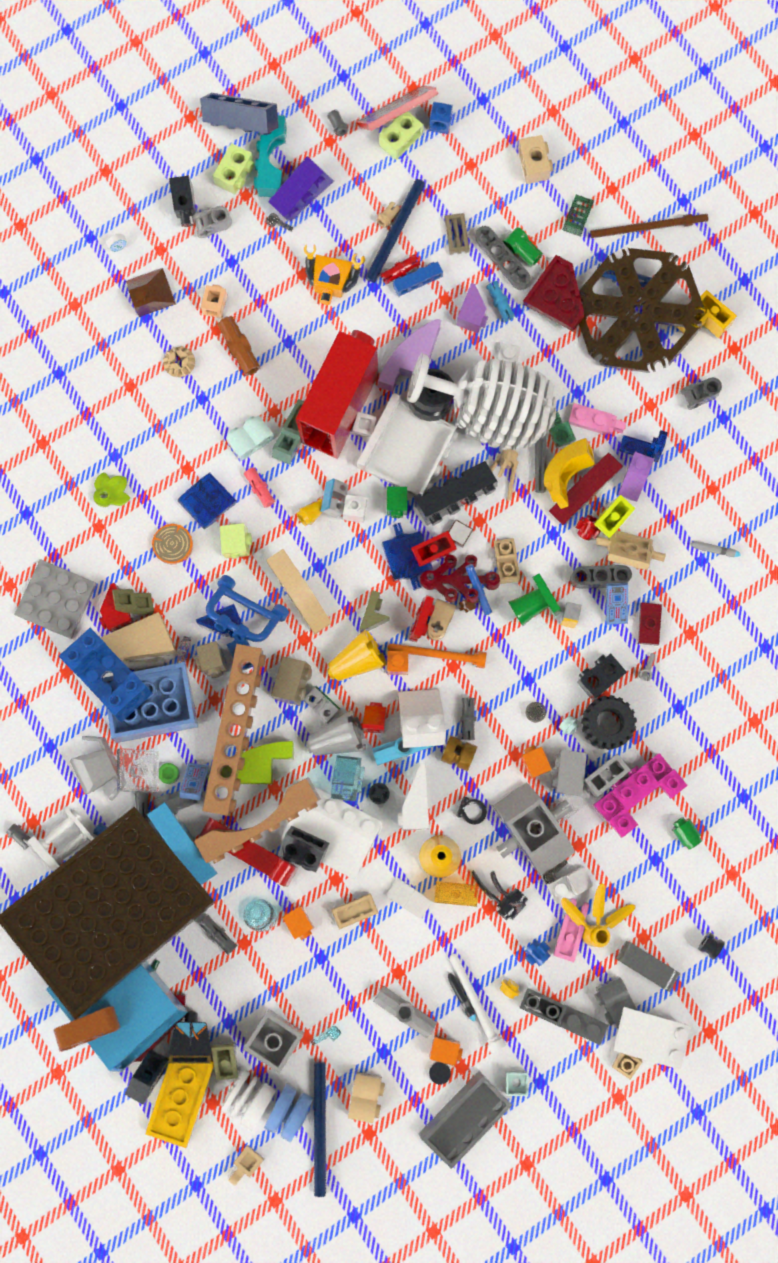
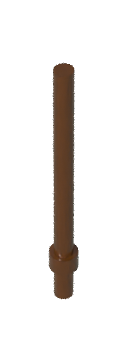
M686 214L679 218L590 230V238L680 225L684 227L693 226L694 223L708 222V214L693 216L692 214Z

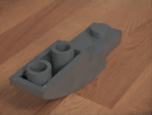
M527 988L519 1007L598 1045H601L609 1026L581 1011Z

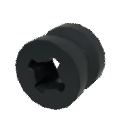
M375 783L370 787L369 797L373 803L381 805L388 801L390 792L385 784Z
M708 932L701 941L698 950L706 952L714 960L721 952L725 942L721 939L717 940L712 933Z

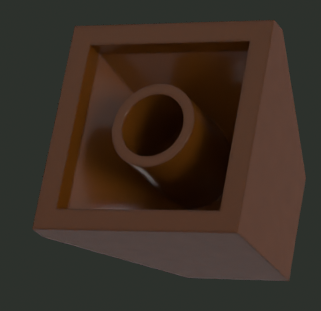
M163 268L126 280L130 297L139 317L176 304Z

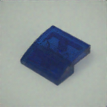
M209 472L191 486L178 499V502L205 530L219 520L223 513L236 505L237 500Z

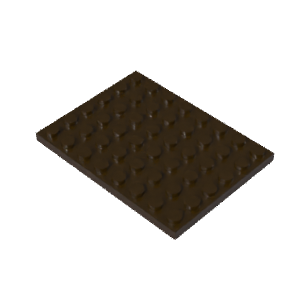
M134 806L0 914V925L76 1020L203 914L215 901Z

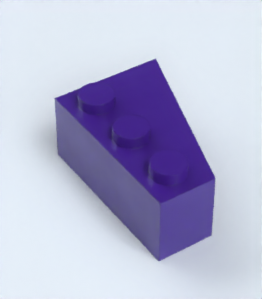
M307 156L268 202L284 218L292 221L327 189L334 180Z

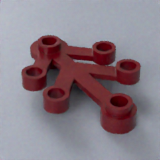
M447 555L445 562L436 570H428L421 574L420 583L427 590L436 589L445 597L447 602H455L458 595L457 591H459L466 597L468 602L474 603L478 600V591L473 588L469 589L464 585L472 584L469 576L464 574L467 572L465 568L467 565L473 564L474 568L477 566V557L475 555L466 556L465 563L453 573L443 575L449 568H455L457 565L456 556ZM491 571L486 575H477L481 584H484L488 590H496L500 586V576L496 572ZM443 584H450L455 589H447Z

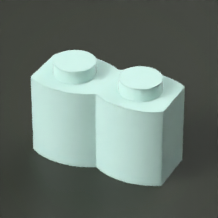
M260 416L248 418L244 422L245 425L243 427L232 429L226 437L228 444L241 461L274 439L273 433Z

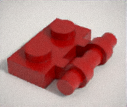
M426 595L417 609V617L410 630L409 640L417 643L418 639L421 636H425L429 624H426L428 616H432L435 609L433 597Z

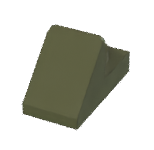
M372 590L360 626V632L364 630L370 631L390 621L389 616L375 612L376 610L380 611L383 599H380V592Z
M236 1043L212 1045L216 1080L237 1079Z

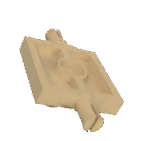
M616 531L610 539L598 536L596 540V545L607 547L609 551L607 560L633 566L637 569L648 570L652 559L664 562L666 554L654 551L652 546L653 540L621 531Z

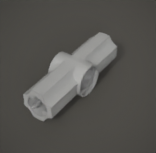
M384 985L373 1001L425 1038L429 1037L437 1024L435 1020ZM403 1006L411 1009V1015L407 1018L401 1017L399 1014V1010Z

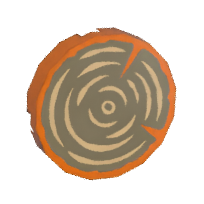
M168 524L158 529L152 541L153 551L157 558L170 565L187 560L194 546L188 530L177 524Z

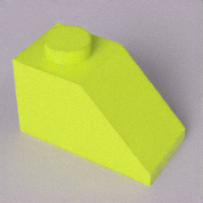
M620 495L600 514L594 525L610 538L635 508Z

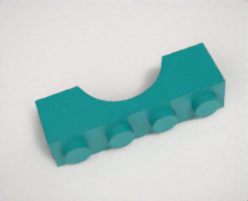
M278 115L277 129L273 130L269 135H261L260 140H257L256 149L257 153H259V159L255 160V170L258 171V177H254V189H257L259 197H272L283 185L282 170L274 167L269 161L273 150L280 145L286 144L287 122L286 116Z

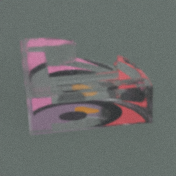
M183 637L178 648L177 663H186L188 658L187 650L191 646L192 640L190 637Z

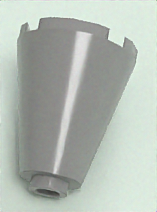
M352 710L348 711L309 735L308 741H306L308 752L318 756L366 750V744L362 745V739H365L361 723L358 717L353 718L352 716L355 712Z

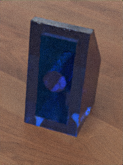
M234 604L215 611L219 615H227L232 622L238 625L243 624ZM208 615L196 619L197 624L201 628L224 637L230 636V638H233V631L226 629L224 632L218 631L214 626L215 621L210 619Z

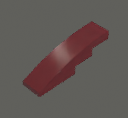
M608 452L567 492L568 507L561 509L558 503H556L549 512L562 525H565L624 466Z

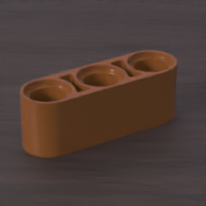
M111 1006L61 1025L53 1031L59 1052H63L115 1032L121 1027L115 1008Z

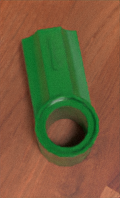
M516 227L502 241L513 254L516 253L530 267L534 266L543 256V253L529 241L528 235L519 227Z

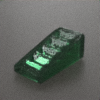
M576 194L564 223L563 231L581 237L594 200ZM577 202L588 204V207L577 204ZM575 207L585 210L586 212L583 213L578 210H575ZM573 214H576V215L582 216V217H584V218L581 219V218H578V217H575V216H572V215H573ZM570 220L580 222L581 225L570 222Z

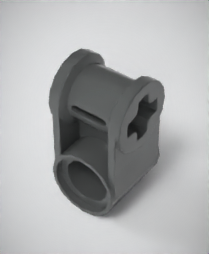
M711 377L683 388L680 392L687 400L688 410L695 409L704 403L716 399L722 389V383L719 379ZM707 386H713L716 392L708 391Z

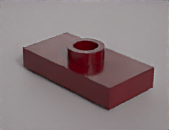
M641 602L638 644L659 645L662 604Z

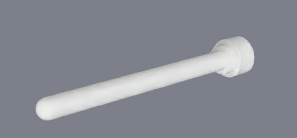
M451 954L450 961L488 1037L487 1047L490 1053L496 1052L505 1047L506 1044L502 1037L500 1038L498 1034L496 1035L458 956Z

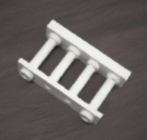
M66 808L64 811L68 818L43 839L37 840L33 836L27 841L52 871L56 870L63 863L62 861L87 839L90 842L94 839L80 823L82 818L75 810L71 812ZM75 824L82 833L57 855L53 854L51 856L46 851L49 848L48 845Z

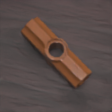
M232 316L221 319L217 325L226 340V345L234 359L236 358L245 376L255 374L260 369V365L251 351L252 348L244 333H241Z

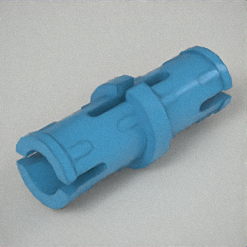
M493 281L494 285L492 286L490 283L486 288L493 299L494 307L498 308L503 321L507 322L508 317L511 320L515 317V314L512 312L508 304V298L503 294L498 281Z

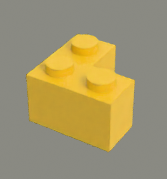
M706 290L700 296L705 310L701 309L704 311V315H698L695 318L697 321H702V326H693L700 328L705 326L717 338H720L732 325L737 315ZM676 326L682 333H685L684 327Z

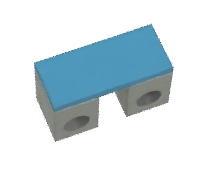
M334 478L327 481L320 512L335 518L343 515L345 503L337 499L347 495L349 485Z

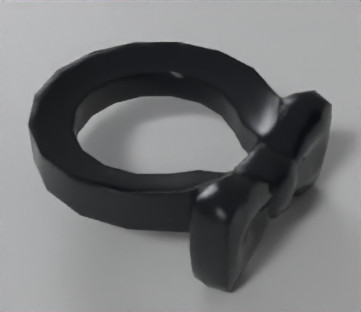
M463 797L456 816L458 818L462 817L469 824H480L486 818V806L480 800H469L468 797ZM466 805H479L482 811L480 818L477 820L469 819L464 811Z

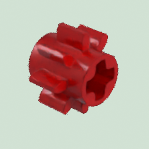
M587 515L586 518L582 516L575 528L579 529L578 535L582 539L590 541L592 537L597 539L601 530L594 525L598 519L595 516Z

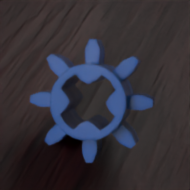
M535 940L525 949V952L528 954L525 959L532 966L536 963L540 967L551 957L547 952L551 948L545 941L539 943Z

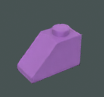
M471 283L457 317L456 326L479 334L481 327L485 328L488 316H486L487 308L474 283Z
M637 452L634 453L620 487L619 496L622 495L624 498L635 502L638 501L654 458Z

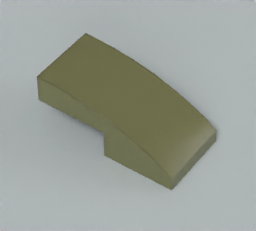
M115 589L112 591L115 610L138 615L153 614L154 607L151 593H134L133 589Z

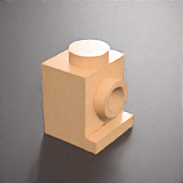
M206 285L201 304L203 315L223 319V311L227 299L226 289L220 285Z

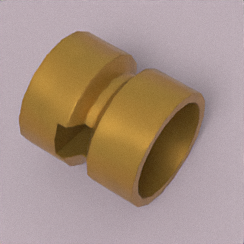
M450 735L440 761L450 765L456 763L458 768L468 771L478 746L468 742L462 744L461 739ZM454 751H459L461 753L460 755H457L456 753H454Z

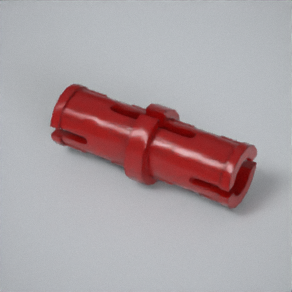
M413 254L406 260L395 263L394 267L380 274L381 278H385L383 282L387 285L400 276H406L407 272L420 266V261H416L418 257Z

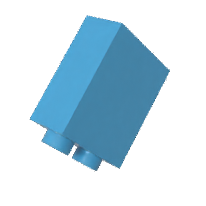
M145 961L79 1018L114 1006L121 1028L87 1043L109 1071L123 1072L187 1014L188 1011L150 964ZM48 987L46 990L69 1020L74 1021L75 1019Z

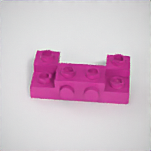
M660 753L656 754L640 768L637 765L628 772L629 777L624 781L622 779L618 780L611 786L613 789L593 804L598 813L610 824L620 838H623L638 826V823L628 811L655 789L660 787L672 799L688 786Z

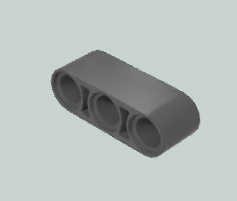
M625 565L581 566L573 571L570 576V582L573 587L579 589L606 588V584L628 583L632 578V571ZM617 572H623L626 575V580H619L616 575ZM578 573L583 574L585 581H577L575 575ZM603 573L606 580L599 581L596 578V574Z
M627 940L616 958L668 992L671 991L680 975L675 969Z

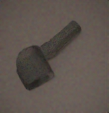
M271 213L266 218V223L271 228L278 224L291 232L294 227L280 220L279 216L275 213Z
M567 860L562 861L543 875L546 884L557 881L555 873L568 864Z

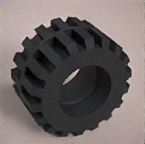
M612 695L609 697L602 696L594 700L584 711L583 718L581 719V724H583L582 732L586 734L585 738L590 740L593 746H598L599 749L612 750L621 747L633 737V732L636 731L637 726H635V723L637 722V717L634 718V709L631 710L630 704L623 702L622 698H615ZM610 711L617 715L620 720V729L617 733L608 735L599 729L597 718L601 712Z

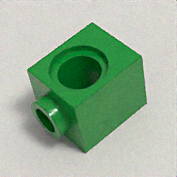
M387 487V515H391V518H403V515H407V487Z

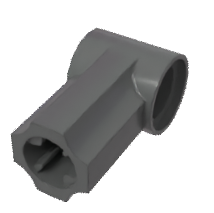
M179 790L173 794L162 795L154 799L153 802L155 808L164 802L168 803L174 814H177L178 811L198 803V800L180 798Z

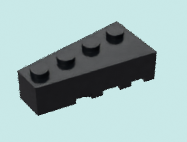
M486 461L462 472V477L460 478L455 476L447 479L442 487L435 485L429 488L424 496H421L420 493L414 496L415 506L427 526L430 524L434 526L443 520L442 517L450 514V516L461 510L460 507L467 504L469 506L478 501L477 497L483 494L489 495L496 490L495 487H497L498 481Z

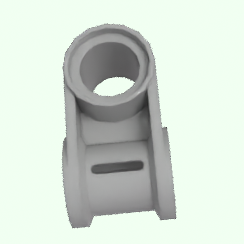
M216 206L206 211L197 212L192 216L199 238H206L212 234L227 230L232 224L230 214L224 206ZM226 216L223 220H218L219 217Z

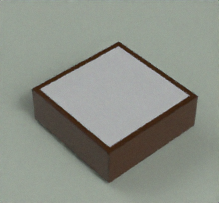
M458 520L454 521L449 530L453 542L462 548L473 532L472 528Z

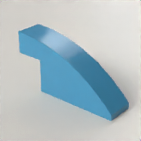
M164 802L147 814L170 849L200 885L218 874L210 862H205L194 842V837L183 821L178 820L168 803Z

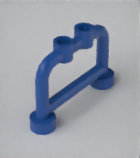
M223 575L217 582L219 588L206 605V613L210 619L215 621V628L220 632H224L226 629L233 631L232 636L238 642H242L245 638L253 642L264 641L269 637L278 622L285 621L289 615L288 609L283 605L276 604L272 611L233 591L236 583L228 575ZM225 595L270 621L261 633L254 634L245 625H238L232 622L227 615L217 614L214 611V607L222 596Z

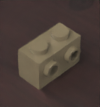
M216 641L196 647L198 657L195 658V661L201 673L204 672L207 676H211V678L223 676V672L228 671L222 649Z
M282 657L271 696L277 701L300 706L301 701L306 696L305 688L307 681L312 676L311 666L306 661Z

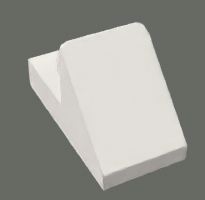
M582 867L546 884L554 903L558 904L562 898L568 899L574 895H579L593 887V884L585 867Z

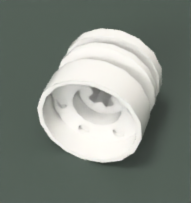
M245 1070L235 1080L225 1096L221 1112L226 1114L230 1106H233L235 1109L230 1117L233 1119L241 1111L244 1114L240 1124L253 1131L277 1090L267 1083H264L257 1090L254 1087L258 1077L255 1076L250 1084L246 1083L250 1072Z

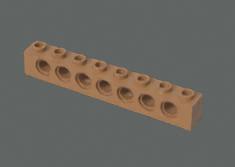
M236 644L202 810L204 812L230 816L231 812H235L237 800H234L235 791H239L241 779H238L239 770L243 771L245 758H242L243 750H247L249 744V737H246L248 728L251 729L253 724V716H250L251 710L257 704L258 696L255 695L256 687H260L262 675H259L260 667H264L266 655L263 654L261 648ZM252 664L253 671L248 674L243 673L244 665ZM242 684L249 685V691L246 694H240L238 691ZM239 704L244 705V713L236 715L234 712L235 707ZM234 725L241 727V731L237 736H232L230 733V729ZM229 746H235L237 749L236 754L232 757L226 755V749ZM226 766L232 768V775L228 778L222 776V770ZM222 787H226L228 790V795L224 799H220L217 795L218 790Z

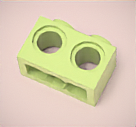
M406 112L395 118L388 128L385 127L380 132L379 146L397 160L423 135V124L411 113ZM391 139H396L397 141H396V142H390L389 140H391Z
M231 143L213 174L215 185L236 195L238 189H242L244 186L246 175L251 173L254 168L252 153ZM238 160H243L242 163H236ZM229 176H233V177H234V178L231 179V180H227V178H228Z

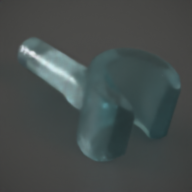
M332 1026L323 1035L312 1040L311 1044L314 1046L328 1037L334 1042L341 1035V1031L336 1026Z

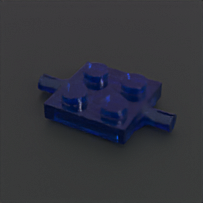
M401 523L394 524L393 528L396 537L382 542L393 582L410 579L413 591L419 590L422 587L418 577L425 571L433 570L431 563L420 567L411 550L412 547L424 542L422 533L419 531L404 534Z

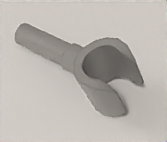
M650 654L645 669L639 672L640 679L645 671L649 673L647 681L652 679L651 666L655 654Z

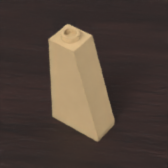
M159 612L101 637L121 661L178 653L163 617Z

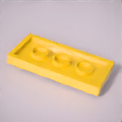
M213 1060L210 1061V1064H168L145 1135L187 1148L214 1068Z

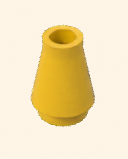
M322 499L299 508V512L296 514L304 526L312 525L323 513L320 512Z

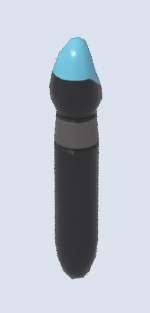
M449 973V983L462 1007L465 1009V1014L470 1020L476 1021L475 1010L470 1006L460 983L452 973Z

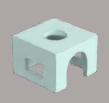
M506 1071L507 1096H528V1072ZM515 1078L521 1081L518 1087H514L512 1084Z

